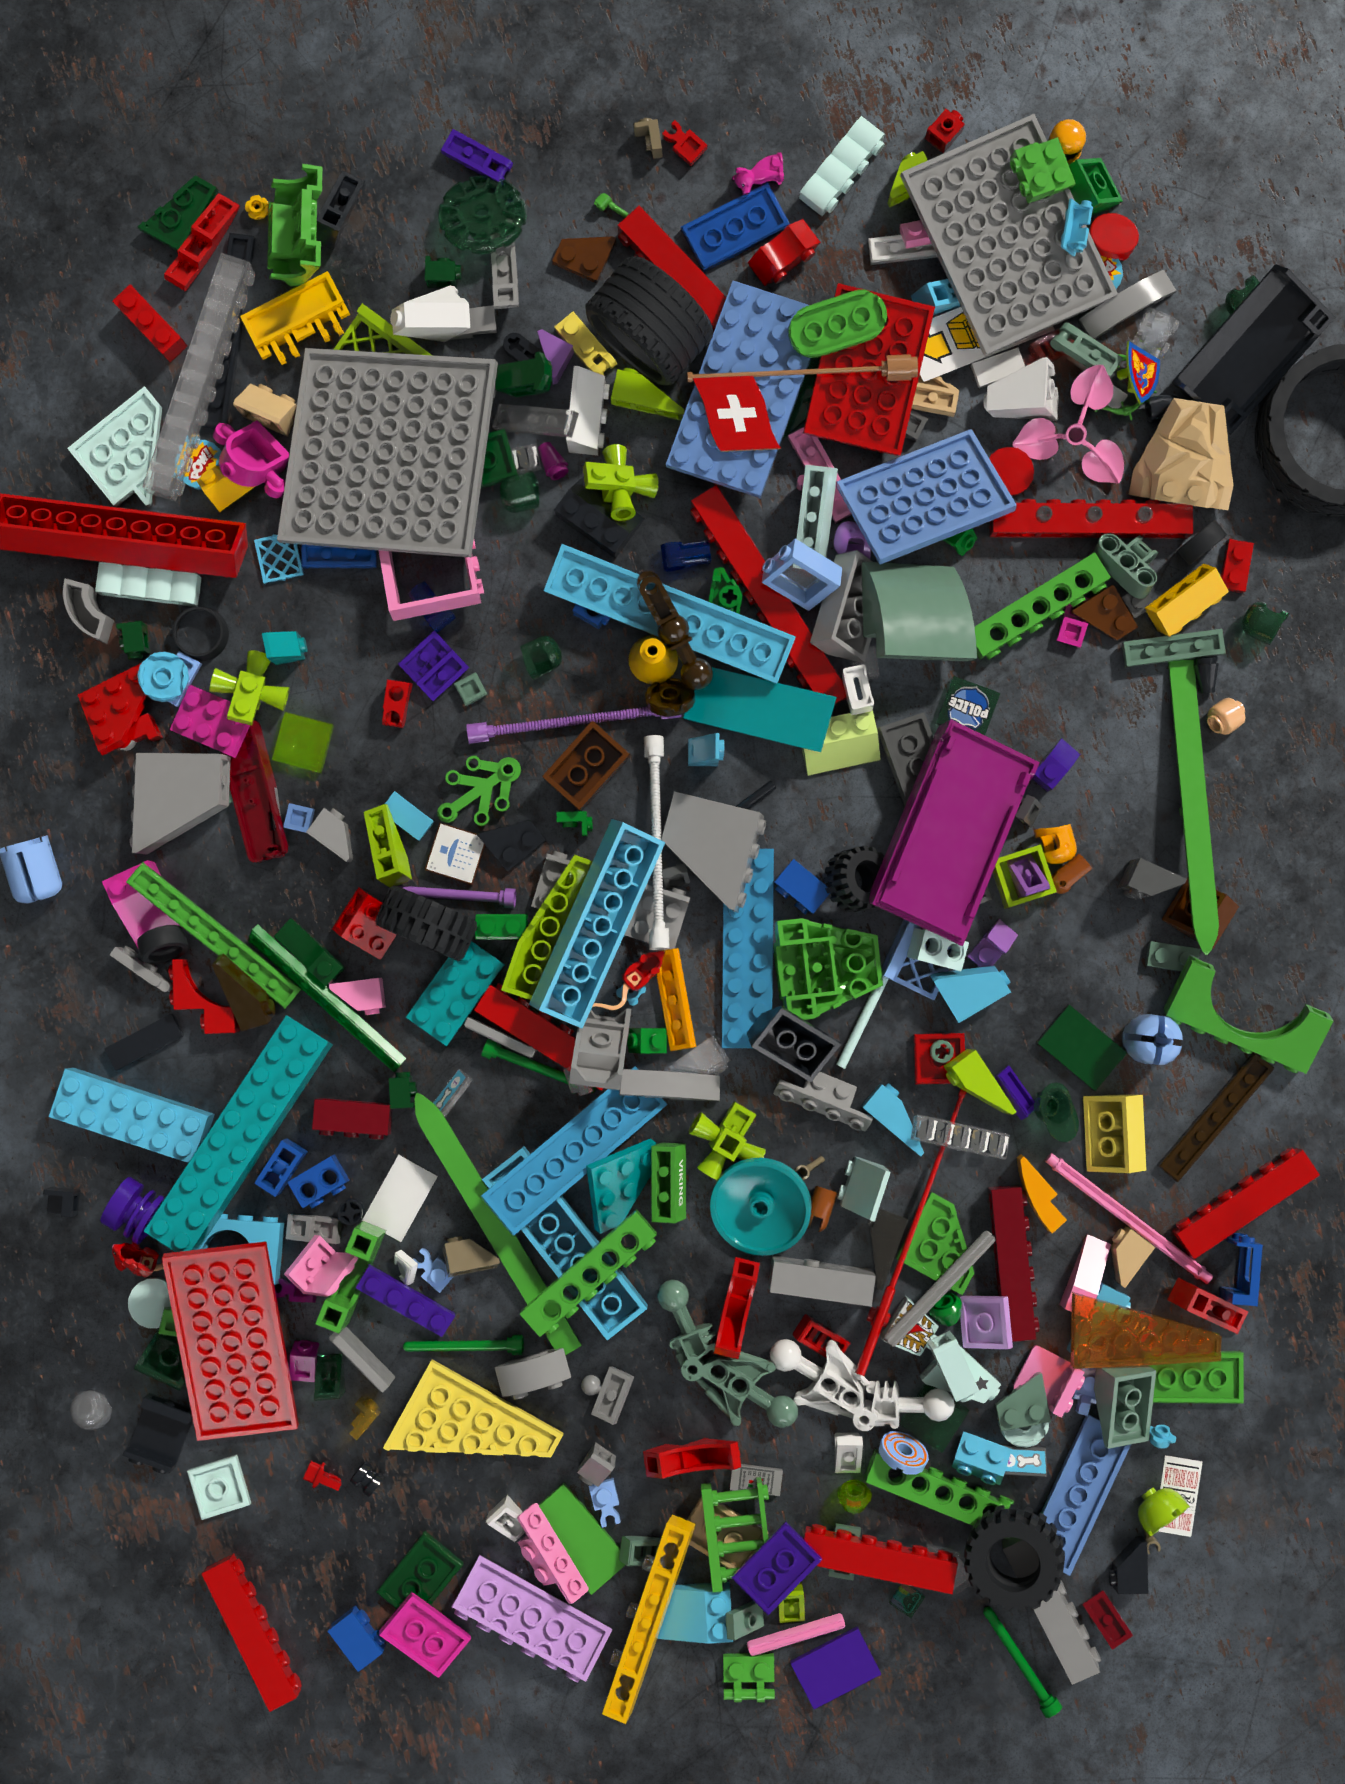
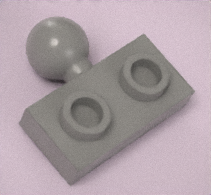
M612 1366L609 1367L603 1384L594 1375L584 1377L581 1382L582 1391L587 1395L599 1394L591 1415L612 1425L617 1424L634 1376Z

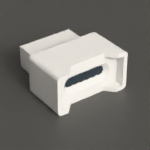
M862 664L844 668L842 679L851 715L871 712L874 700L869 686L866 666Z

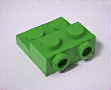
M1058 137L1040 144L1035 142L1016 149L1010 156L1011 170L1017 174L1020 193L1026 198L1028 204L1073 188L1076 184Z

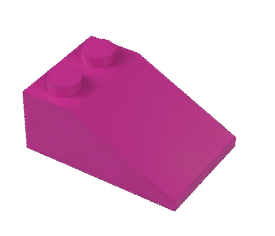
M149 860L144 862L161 876L155 862ZM140 864L102 881L113 907L137 947V939L151 929L166 925L180 926L126 883Z

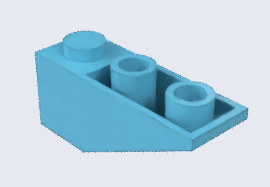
M719 733L688 739V766L718 767L719 760L724 758V740H719Z

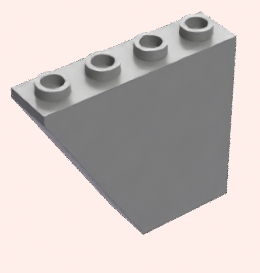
M136 753V759L133 762L135 784L132 787V796L134 798V809L131 812L133 834L130 837L132 853L147 855L229 806L231 757L223 754Z
M674 791L661 840L730 910L738 913L740 907L743 908L746 902L747 894L744 893L746 883H750L753 876L751 864L752 860L758 857L760 845L757 842L759 835L764 834L766 820H764V816L760 812Z

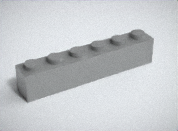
M1009 1537L1008 1540L1002 1539V1549L1017 1578L1029 1576L1037 1570L1039 1556L1029 1543L1014 1537ZM1061 1581L1057 1591H1053L1052 1598L1048 1602L1041 1601V1607L1034 1609V1612L1073 1685L1100 1673L1098 1662H1101V1658L1096 1647H1090L1087 1641L1090 1639L1084 1624L1079 1625L1076 1619L1078 1616L1077 1610L1072 1601L1067 1602L1064 1596L1067 1592Z

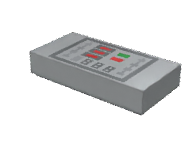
M741 1464V1468L731 1471L730 1490L757 1488L756 1477H761L762 1485L767 1484L768 1494L780 1496L783 1469Z

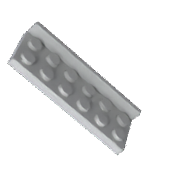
M553 851L552 855L546 853V860L531 907L537 909L541 907L569 864L570 860H567L568 855ZM651 880L648 881L624 934L649 943V929H653V911H655L653 910L654 888L653 881ZM673 887L672 891L664 889L662 891V914L664 915L665 928H669L670 949H675L690 901V897L686 896V891Z

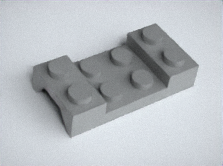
M626 1008L616 1017L595 1015L591 1009L583 1028H577L569 1084L621 1090L631 1009Z

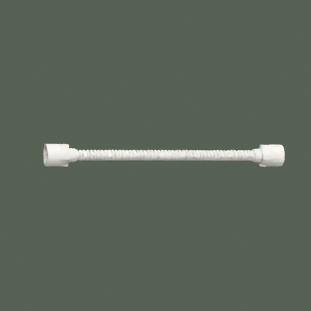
M649 735L644 737V757L648 758V764L650 765L651 831H653L651 836L661 840L659 764L661 763L660 758L664 757V737ZM660 854L653 869L654 873H652L654 875L653 910L655 911H653V929H649V950L654 951L670 949L669 928H665L664 915L662 914V854Z

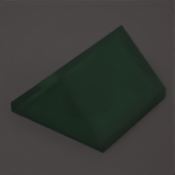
M157 1330L134 1366V1370L180 1391L186 1386L177 1337L158 1334Z

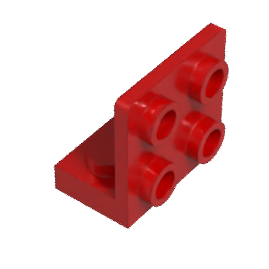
M359 887L332 928L340 937L378 959H382L396 937V934L376 925L375 918L382 902Z

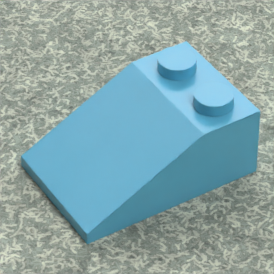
M712 1583L675 1585L657 1639L707 1644L733 1642V1640L727 1639L726 1613L731 1611L730 1583H722V1592H713Z

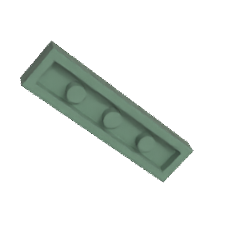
M1222 629L1122 642L1125 668L1217 656L1226 653Z

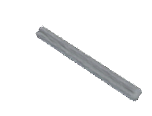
M984 1231L884 1336L885 1341L890 1346L895 1347L996 1241L995 1237L989 1231Z

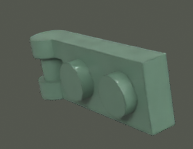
M1067 322L1059 329V335H1055L1050 342L1053 349L1063 351L1087 368L1099 364L1104 365L1109 377L1112 376L1123 360L1121 356ZM1067 339H1073L1074 343H1071Z

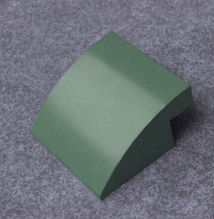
M862 562L863 637L876 638V658L967 662L977 659L972 611L963 582L954 567L883 563L880 565L878 562Z

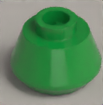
M946 1293L929 1310V1314L939 1324L953 1326L961 1318L962 1301L960 1297Z

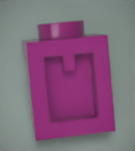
M308 1340L294 1341L290 1353V1377L292 1381L315 1382L317 1376V1353L319 1350L318 1342Z

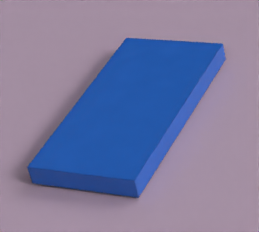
M767 182L751 190L748 195H741L681 226L680 230L704 273L781 233L790 223Z

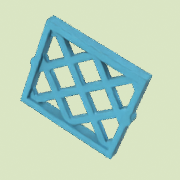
M276 534L254 540L264 584L280 580L285 581L289 578L304 575L297 544H294V551L288 547L289 543L285 545L277 540L278 535ZM264 541H273L269 548L261 545ZM276 543L283 547L279 555L271 551ZM260 548L266 551L263 557H261ZM286 550L293 553L289 561L282 558ZM269 553L276 557L272 565L265 561ZM295 558H297L298 567L292 564ZM279 560L287 564L283 571L275 568ZM263 564L270 568L266 575ZM289 567L297 570L294 574H285ZM273 570L280 574L277 578H268Z

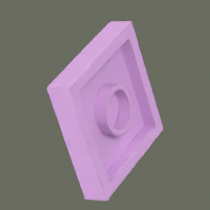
M1008 1296L960 1297L962 1301L960 1320L963 1348H1013Z

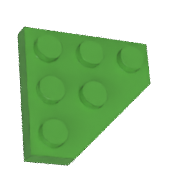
M930 1192L904 1264L937 1281L967 1250L954 1204ZM904 1240V1242L902 1243V1245H901V1247H900L898 1253H897L896 1256H895V1258H896L897 1260H898L899 1257H900V1254H901V1251H902V1249H903L905 1240ZM971 1266L950 1289L963 1295L974 1275L973 1267Z

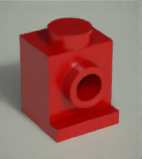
M945 109L936 121L928 127L925 139L944 154L963 131L965 124L962 122V115L956 110L950 112L948 109Z

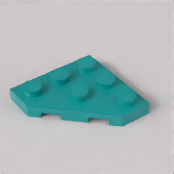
M651 1138L586 1165L594 1227L598 1233L601 1234L617 1227L624 1221L652 1175L651 1146L656 1145V1142Z

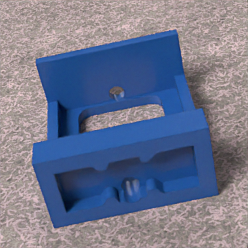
M1233 1233L1232 1237H1227L1224 1240L1235 1246H1240L1236 1288L1220 1287L1219 1297L1231 1304L1258 1306L1263 1245L1255 1242V1238L1249 1237L1247 1234ZM1251 1248H1252L1251 1271H1250V1280H1249L1250 1255H1251Z

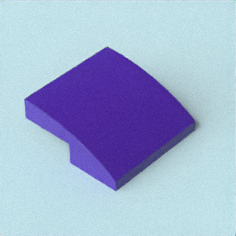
M435 630L397 663L432 701L469 668Z

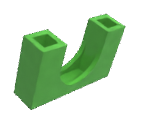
M365 1221L354 1228L345 1252L358 1257V1260L354 1264L355 1267L352 1272L346 1275L339 1283L338 1290L324 1301L315 1323L316 1325L339 1334L349 1324L361 1295V1291L356 1289L355 1285L368 1264L373 1265L387 1230Z

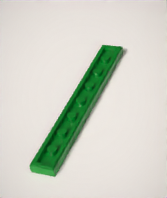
M258 924L251 930L248 941L393 1072H396L402 1066L406 1058L327 986L322 984Z

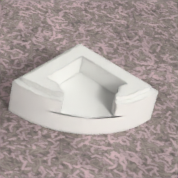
M399 1250L395 1252L394 1263L395 1265L398 1264L401 1273L400 1279L408 1286L414 1282L418 1263L405 1252Z

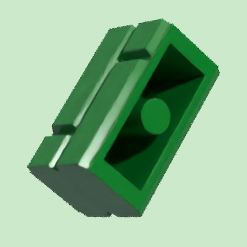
M476 914L477 930L475 932V939L519 940L528 927V915Z

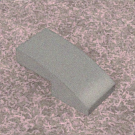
M494 305L470 308V329L450 340L473 338V335L497 333Z
M288 1214L286 1239L310 1242L314 1235H320L327 1243L339 1244L342 1222L336 1217Z

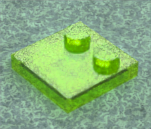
M285 712L272 760L322 773L334 725Z

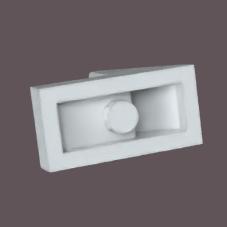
M835 1433V1473L861 1472L863 1439L859 1433Z

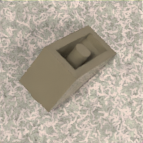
M462 1236L448 1239V1243H445L442 1247L448 1277L497 1268L500 1264L499 1258L471 1239L463 1240Z

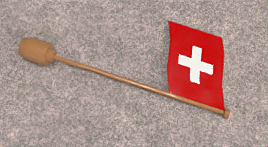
M911 354L886 355V361H881V366L693 374V372H687L688 382L694 381L704 403L711 435L720 452L781 449L772 432L765 401L754 377L881 371V375L886 376L887 381H905L918 377L917 357H911Z

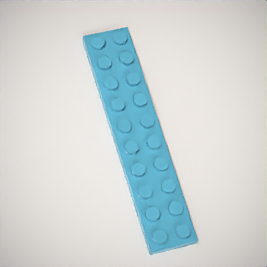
M561 544L544 592L659 637L657 632L658 625L637 587L636 580L639 574ZM648 583L645 589L652 590L655 587V583ZM663 584L678 614L688 622L689 633L692 637L689 644L693 651L773 683H778L796 636Z

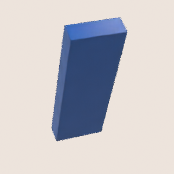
M302 545L301 567L377 568V550Z

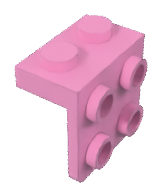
M314 1235L284 1275L303 1294L328 1297L338 1290L342 1279L352 1272L358 1257L349 1253L336 1252L320 1235Z
M1034 1345L1013 1384V1388L1015 1389L1019 1385L1022 1386L1034 1377L1033 1375L1036 1372H1041L1048 1408L1053 1414L1062 1418L1064 1412L1068 1413L1073 1405L1072 1397L1076 1390L1081 1389L1085 1380L1083 1376L1085 1372L1079 1366L1038 1345Z

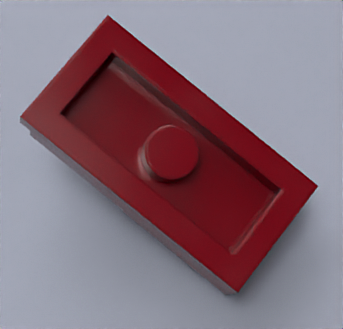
M1104 1590L1082 1604L1112 1650L1133 1636Z

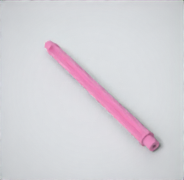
M1052 1153L1046 1158L1045 1162L1052 1167L1053 1171L1058 1172L1194 1275L1195 1279H1200L1205 1284L1212 1280L1213 1275L1206 1270L1205 1266H1201L1065 1163L1062 1158H1058Z

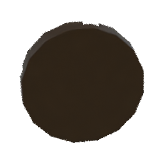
M668 678L666 682H655L645 693L647 708L659 716L671 717L681 715L690 710L695 703L694 690L688 688L682 682V679Z

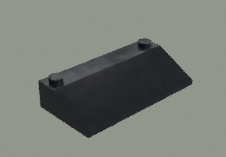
M1275 264L1171 383L1190 401L1223 405L1227 433L1231 435L1336 317L1290 269Z

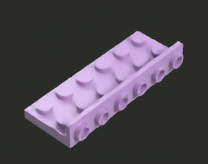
M481 1555L478 1556L456 1600L452 1604V1607L456 1609L455 1615L466 1621L471 1617L478 1621L476 1626L488 1633H490L491 1629L500 1634L498 1638L509 1645H512L513 1642L521 1645L523 1653L534 1658L535 1654L544 1658L543 1664L554 1670L557 1667L567 1671L565 1676L577 1683L580 1679L585 1682L587 1681L613 1630Z

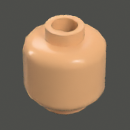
M1231 698L1222 699L1208 711L1207 723L1211 730L1218 734L1228 735L1245 722V708L1243 704Z

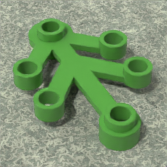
M470 756L466 760V766L470 771L475 772L481 769L495 772L487 779L462 775L455 770L447 772L445 779L448 784L452 786L460 784L474 788L452 804L444 803L440 805L437 811L439 819L444 823L454 822L458 817V811L481 796L479 810L474 816V821L479 826H486L490 821L488 812L492 789L500 782V796L495 800L494 805L500 812L507 811L510 807L509 794L511 783L517 780L521 774V766L514 758L506 757L496 763L480 760L477 756ZM473 759L478 761L476 768L469 766L470 761ZM507 765L513 767V771L510 774L504 773V767ZM451 774H457L458 779L456 782L452 783L449 781ZM500 800H506L507 806L504 809L498 807ZM446 808H450L452 811L449 817L443 816V810ZM480 814L486 815L484 823H479L477 820Z

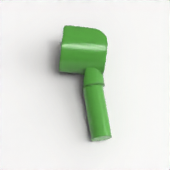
M606 193L600 194L595 199L594 205L602 212L609 207L624 218L629 214L615 205Z

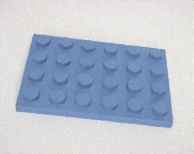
M972 429L837 481L839 493L880 565L1014 512L1017 507Z

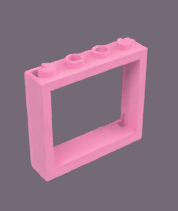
M473 541L472 549H476L475 541ZM378 550L388 609L393 621L481 604L480 594L484 593L482 580L476 577V572L480 571L477 556L465 557L470 590L400 604L392 552Z

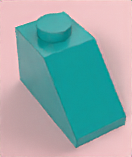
M296 631L262 633L266 657L275 665L305 660L304 652H307V644L305 638H301Z

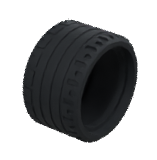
M641 257L625 258L611 274V277L604 282L603 286L598 289L585 305L588 321L606 344L632 368L660 385H672L713 338L712 324L694 298L666 272Z

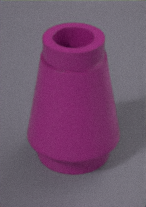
M545 442L538 447L546 476L550 477L551 480L563 478L569 472L567 468L568 463L551 442Z

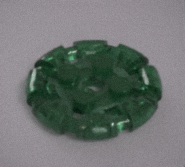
M486 175L472 176L463 183L459 181L446 192L443 197L444 202L439 206L438 222L440 229L445 231V238L456 248L462 251L465 249L471 250L473 254H490L496 252V249L502 246L504 248L508 247L522 233L521 227L526 224L527 219L526 203L524 199L520 198L521 193L510 182L504 179H500L497 182ZM491 188L495 189V194L490 193L488 191H490ZM479 210L488 211V214L485 216L476 215ZM507 218L513 220V222H507ZM498 233L499 237L491 238V235ZM469 234L474 240L468 239Z

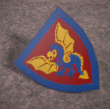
M1128 341L1126 351L1127 368L1117 371V377L1119 380L1128 378L1127 391L1134 393L1139 404L1149 399L1155 391L1159 379L1160 360Z

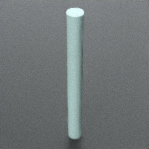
M882 976L883 986L871 991L836 1065L844 1069L887 984L888 978Z

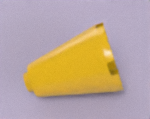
M655 635L640 638L634 643L629 653V666L634 676L640 681L651 685L655 682H665L668 678H671L678 665L676 650L670 651L667 644L663 643Z

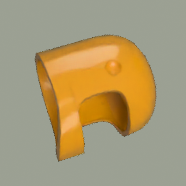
M1073 119L1060 121L1054 126L1048 141L1058 137L1064 154L1072 155L1078 153L1073 159L1067 161L1068 165H1070L1076 159H1079L1082 148L1086 142V132L1078 121Z
M1071 824L1034 830L1035 838L1042 840L1047 863L1061 864L1071 860L1076 855L1077 846ZM1053 837L1057 846L1056 850L1054 849Z

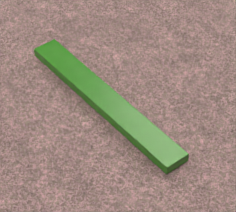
M144 862L140 864L126 881V883L218 956L225 954L284 1009L300 992L301 988Z

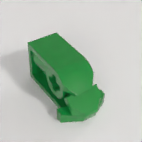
M715 568L708 602L739 614L742 602L740 588L734 579L730 580L724 568ZM728 591H733V596L737 597L736 600L731 601V604H727L726 599L722 598L723 594H728Z

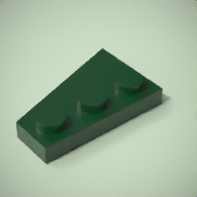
M195 175L173 194V198L168 203L155 210V214L146 222L143 221L137 228L177 251L191 234V226L212 202L219 190L216 186Z

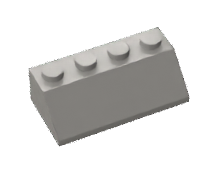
M858 550L835 556L834 563L842 567L841 584L839 588L822 600L810 643L828 655L862 663L865 662L871 638L863 637L862 562L872 561Z

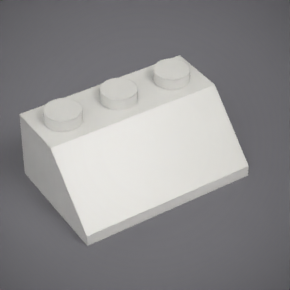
M574 366L566 437L569 453L598 455L599 448L604 447L605 433H601V424H606L607 409L603 408L604 399H609L610 384H606L604 375L580 366Z

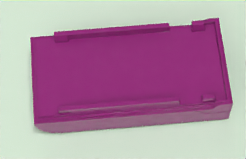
M952 719L938 726L873 883L869 897L870 904L963 946L1027 785L1035 775L1040 762Z

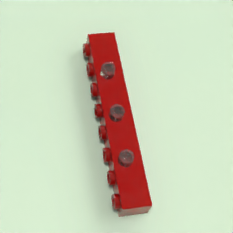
M1035 499L1021 500V503H1016V511L990 521V537L1100 538L1106 533H1111L1118 538H1136L1140 535L1142 538L1187 539L1193 534V506L1170 502V504H1160V500H1147L1143 504L1136 503L1135 500H1122L1120 503H1111V500L1102 499L1097 500L1096 503H1086V500L1076 499L1071 500V503H1061L1059 499L1046 500V503H1036Z

